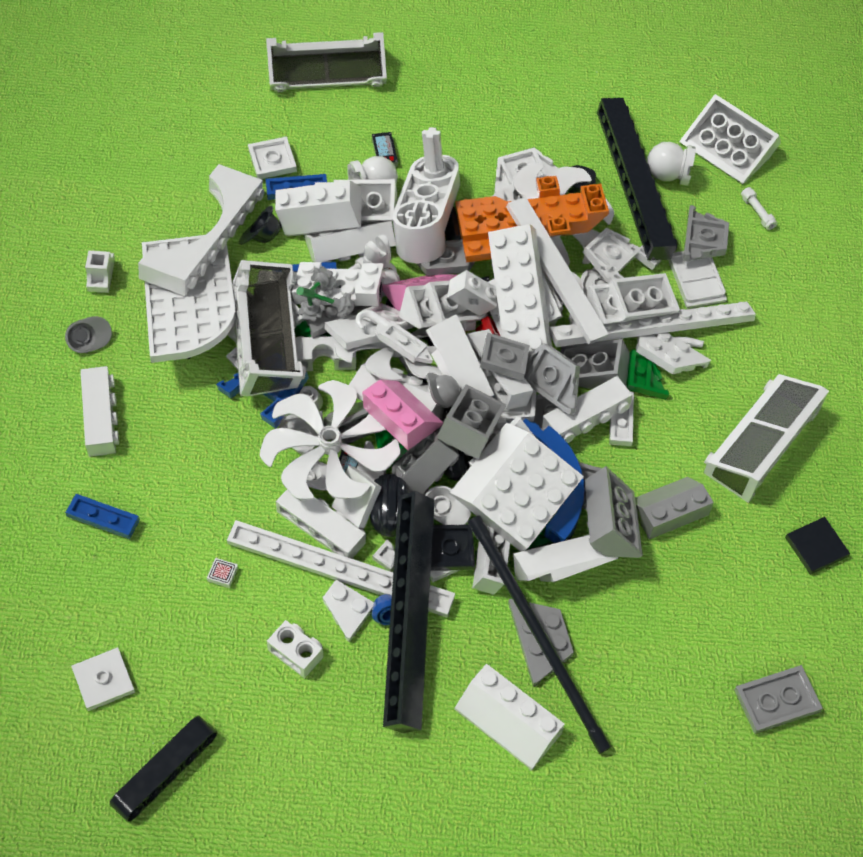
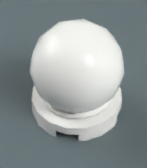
M673 142L659 143L652 148L647 157L650 173L654 178L661 181H673L678 178L680 185L688 186L691 177L689 176L690 167L694 164L696 146L688 145L687 149L683 150L678 144Z
M383 156L368 158L362 165L358 160L352 161L347 165L349 180L395 179L397 184L398 174L396 167Z

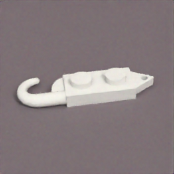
M364 310L357 314L356 323L361 329L365 328L361 321L362 318H369L377 323L375 334L380 341L413 363L419 361L432 364L433 359L427 350V344L408 331L372 310Z

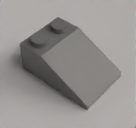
M623 339L561 346L560 353L580 366L578 387L594 389L616 376L626 386L630 353Z

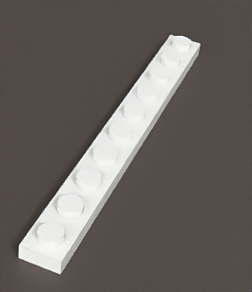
M748 302L721 304L687 310L682 309L678 313L604 325L609 335L600 341L749 322L755 320L756 313ZM577 324L550 327L551 338L556 347L587 343Z
M235 520L227 538V544L378 595H392L393 572ZM430 585L428 611L448 617L455 593Z

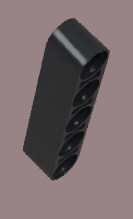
M201 716L194 717L112 797L109 805L127 822L134 820L213 742L218 732Z

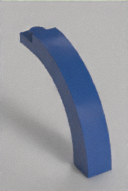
M526 418L523 420L539 441L582 475L579 462L573 450L557 431L550 426L543 431L536 423L530 422ZM583 478L560 506L552 520L546 525L544 536L553 543L570 540L575 532L584 500Z

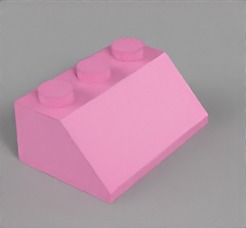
M457 274L425 275L383 284L382 291L394 308L400 311L405 289L408 286H421L435 281H450Z
M379 380L362 392L364 409L407 450L443 425V422L399 381Z

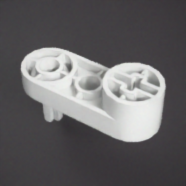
M434 127L422 131L424 157L416 160L410 167L393 212L397 254L406 262L416 264L434 261L445 252L444 231L460 187L459 164L454 158L442 155L441 134Z

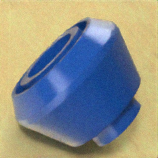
M384 594L374 601L372 617L376 623L390 625L392 595Z

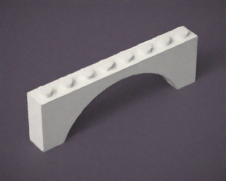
M218 164L209 175V192L217 199L223 211L217 224L205 236L185 246L166 250H148L138 263L139 279L186 296L190 289H194L199 277L205 274L209 264L215 261L219 251L225 248L229 238L235 235L238 226L244 223L248 213L254 210L258 200H262L264 195V189H262L263 180Z

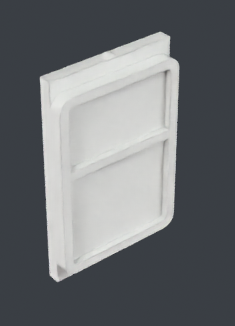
M684 251L673 253L671 260H668L686 309L727 301L724 286L712 257L683 261Z

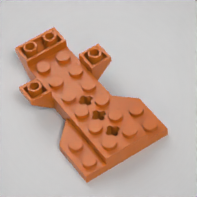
M557 176L536 178L538 198L527 199L550 237L588 233L609 214L601 184L581 186V193L560 195ZM497 196L455 201L466 263L492 259L488 232L517 227L506 208L507 203L512 201H505Z

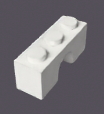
M299 336L295 338L297 361H301L302 366H305V371H313V362L320 356L331 358L334 362V370H356V352L352 355V363L340 359L336 355V340L333 337L319 336L313 339L312 337Z

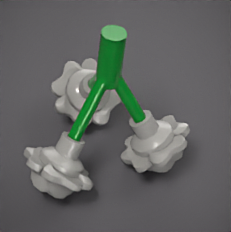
M323 266L313 270L314 273L311 276V280L315 282L310 289L300 286L296 290L298 295L307 297V302H301V308L298 310L303 320L315 322L317 318H322V312L325 307L321 305L320 300L331 303V306L336 307L338 311L337 316L340 318L350 315L354 309L355 302L351 300V294L345 293L340 299H331L315 293L317 288H320L323 292L327 289L332 290L333 284L336 282L333 272Z

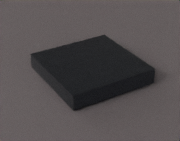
M826 517L798 528L785 536L810 575L850 555V552Z
M433 525L431 571L474 570V545L471 527L469 525Z

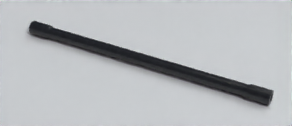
M481 516L473 517L468 521L469 526L477 540L482 544L588 731V736L599 754L607 751L612 747L602 728L598 726L493 542Z

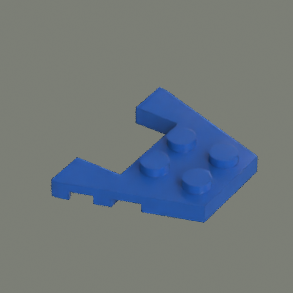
M278 353L257 363L259 370L286 371L285 358ZM305 372V378L301 380L298 388L263 394L274 401L260 413L263 421L275 429L279 426L284 416L273 419L272 414L275 405L288 397L300 393L309 378L307 372ZM239 373L234 374V378L227 382L222 380L216 384L218 390L231 399L240 392ZM258 376L253 388L260 391L287 386V378Z

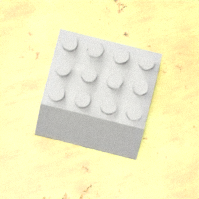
M506 423L449 494L476 516L480 515L488 526L522 552L531 545L584 476L531 433Z

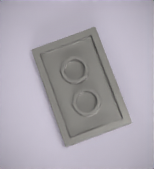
M802 665L738 685L734 689L754 734L819 713L823 709Z

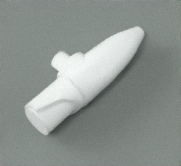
M675 337L685 342L689 347H703L704 341L688 337Z

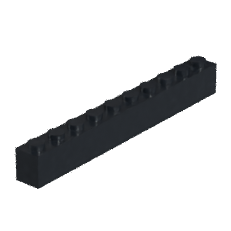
M601 98L597 115L647 260H671L674 251L677 249V240L673 237L671 224L668 223L666 217V210L660 201V193L657 192L655 179L651 176L650 166L646 162L644 149L641 148L639 135L636 134L634 121L631 120L629 114V107L626 106L624 98Z
M417 491L398 496L383 727L401 733L420 731L422 729L435 500Z

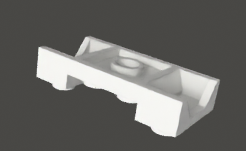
M300 262L296 275V284L292 289L295 304H301L303 301L307 302V297L298 295L296 290L300 286L307 289L313 286L315 281L311 280V276L315 268L322 266L321 262ZM362 263L361 269H327L333 272V277L336 279L333 289H327L325 292L320 288L315 290L316 294L331 299H340L345 293L351 294V300L355 302L354 306H379V287L381 279L386 278L384 263ZM320 300L321 305H331V303Z

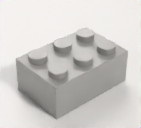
M466 384L446 416L436 438L443 441L446 445L453 446L463 451L466 455L478 459L494 431L506 404Z

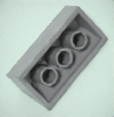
M605 466L584 480V493L587 502L586 510L588 513L587 525L590 534L589 543L593 549L600 551L604 556L639 558L643 555L634 491Z

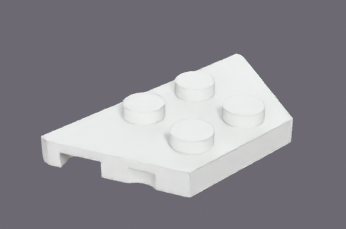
M536 148L498 157L494 194L505 186L512 184L515 175L529 163L544 165V168L536 178L554 176V173L559 168L553 165V160L542 155Z
M668 332L637 336L636 352L671 374L693 371L695 366L700 365L703 368H707L711 362L709 358L689 347L685 342L676 339Z

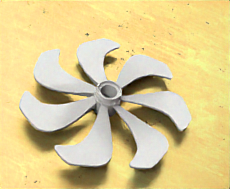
M529 163L515 175L513 180L514 188L523 198H538L536 177L544 168L543 164ZM561 167L554 173V176H557L560 195H565L576 183L592 181L590 175L582 168ZM502 189L493 195L505 200ZM606 199L609 214L603 220L609 225L612 222L614 210ZM591 229L588 233L573 234V236L585 249L600 233ZM560 236L550 237L567 266H569V256ZM584 255V258H583V262H582V263H583V264H589V263H591V262L588 260V258Z
M428 328L417 329L412 335L418 339L429 337L426 332ZM337 341L335 342L337 357L348 363H352V355L356 351L381 349L368 358L365 364L366 370L383 380H403L390 367L391 358L401 357L402 355L382 341L348 350ZM427 346L430 354L437 350L435 346ZM403 356L409 370L419 378L427 379V373L442 375L437 366L419 361L413 363Z
M335 380L327 381L318 386L319 390L328 393L333 400L334 412L331 426H323L315 403L305 394H296L278 402L273 410V419L288 414L294 415L304 420L319 434L317 437L293 429L277 428L269 431L264 437L260 457L268 467H272L277 454L283 450L301 446H319L292 461L282 472L281 480L283 485L296 499L308 500L314 498V495L308 488L307 478L314 465L324 454L329 455L326 468V488L332 497L338 499L360 498L370 488V484L355 482L346 475L337 455L341 449L373 472L385 471L400 455V447L396 439L380 449H364L342 443L344 438L386 430L372 415L368 414L364 420L342 434L339 432L338 428L357 400V392L352 386Z

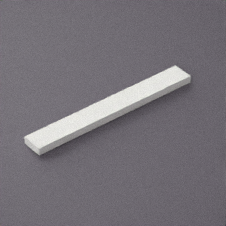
M524 197L507 203L506 208L517 226L531 224L536 229L541 266L587 343L592 344L607 338L609 333L527 198Z

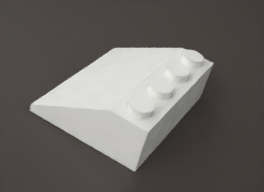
M716 94L679 141L685 147L688 145L696 146L695 153L742 184L771 157L781 144L780 136Z

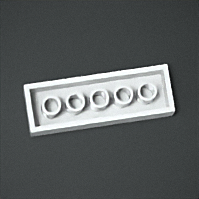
M531 224L488 232L502 337L530 345L529 354L534 353L543 343L552 346L536 229Z

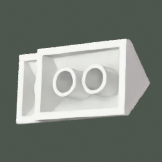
M395 179L350 180L361 187V222L393 221V212L398 201ZM334 180V182L348 181V180ZM315 182V185L333 182Z
M666 273L612 279L608 284L590 285L588 287L587 299L603 325L678 313L680 311Z
M435 281L421 286H408L405 289L399 317L418 329L430 328L457 314L460 323L481 321V319L488 315L485 313L479 316L447 298L450 281Z
M457 314L428 328L426 332L437 349L431 355L442 375L452 376L460 386V393L467 384L494 397V393L482 368H480V363Z
M590 535L514 553L516 580L530 581L539 577L540 581L555 582L618 559V557L604 556L600 551L593 549L589 543Z

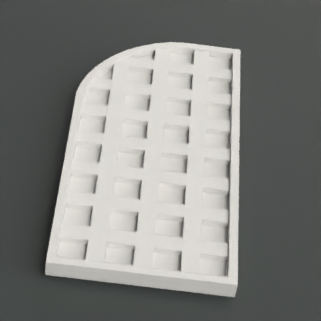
M205 235L142 242L143 257L148 250H166L185 246ZM227 243L225 248L219 251L215 261L209 264L205 274L199 277L194 289H190L186 296L145 281L151 363L187 359L199 355L217 345L230 332L236 319Z

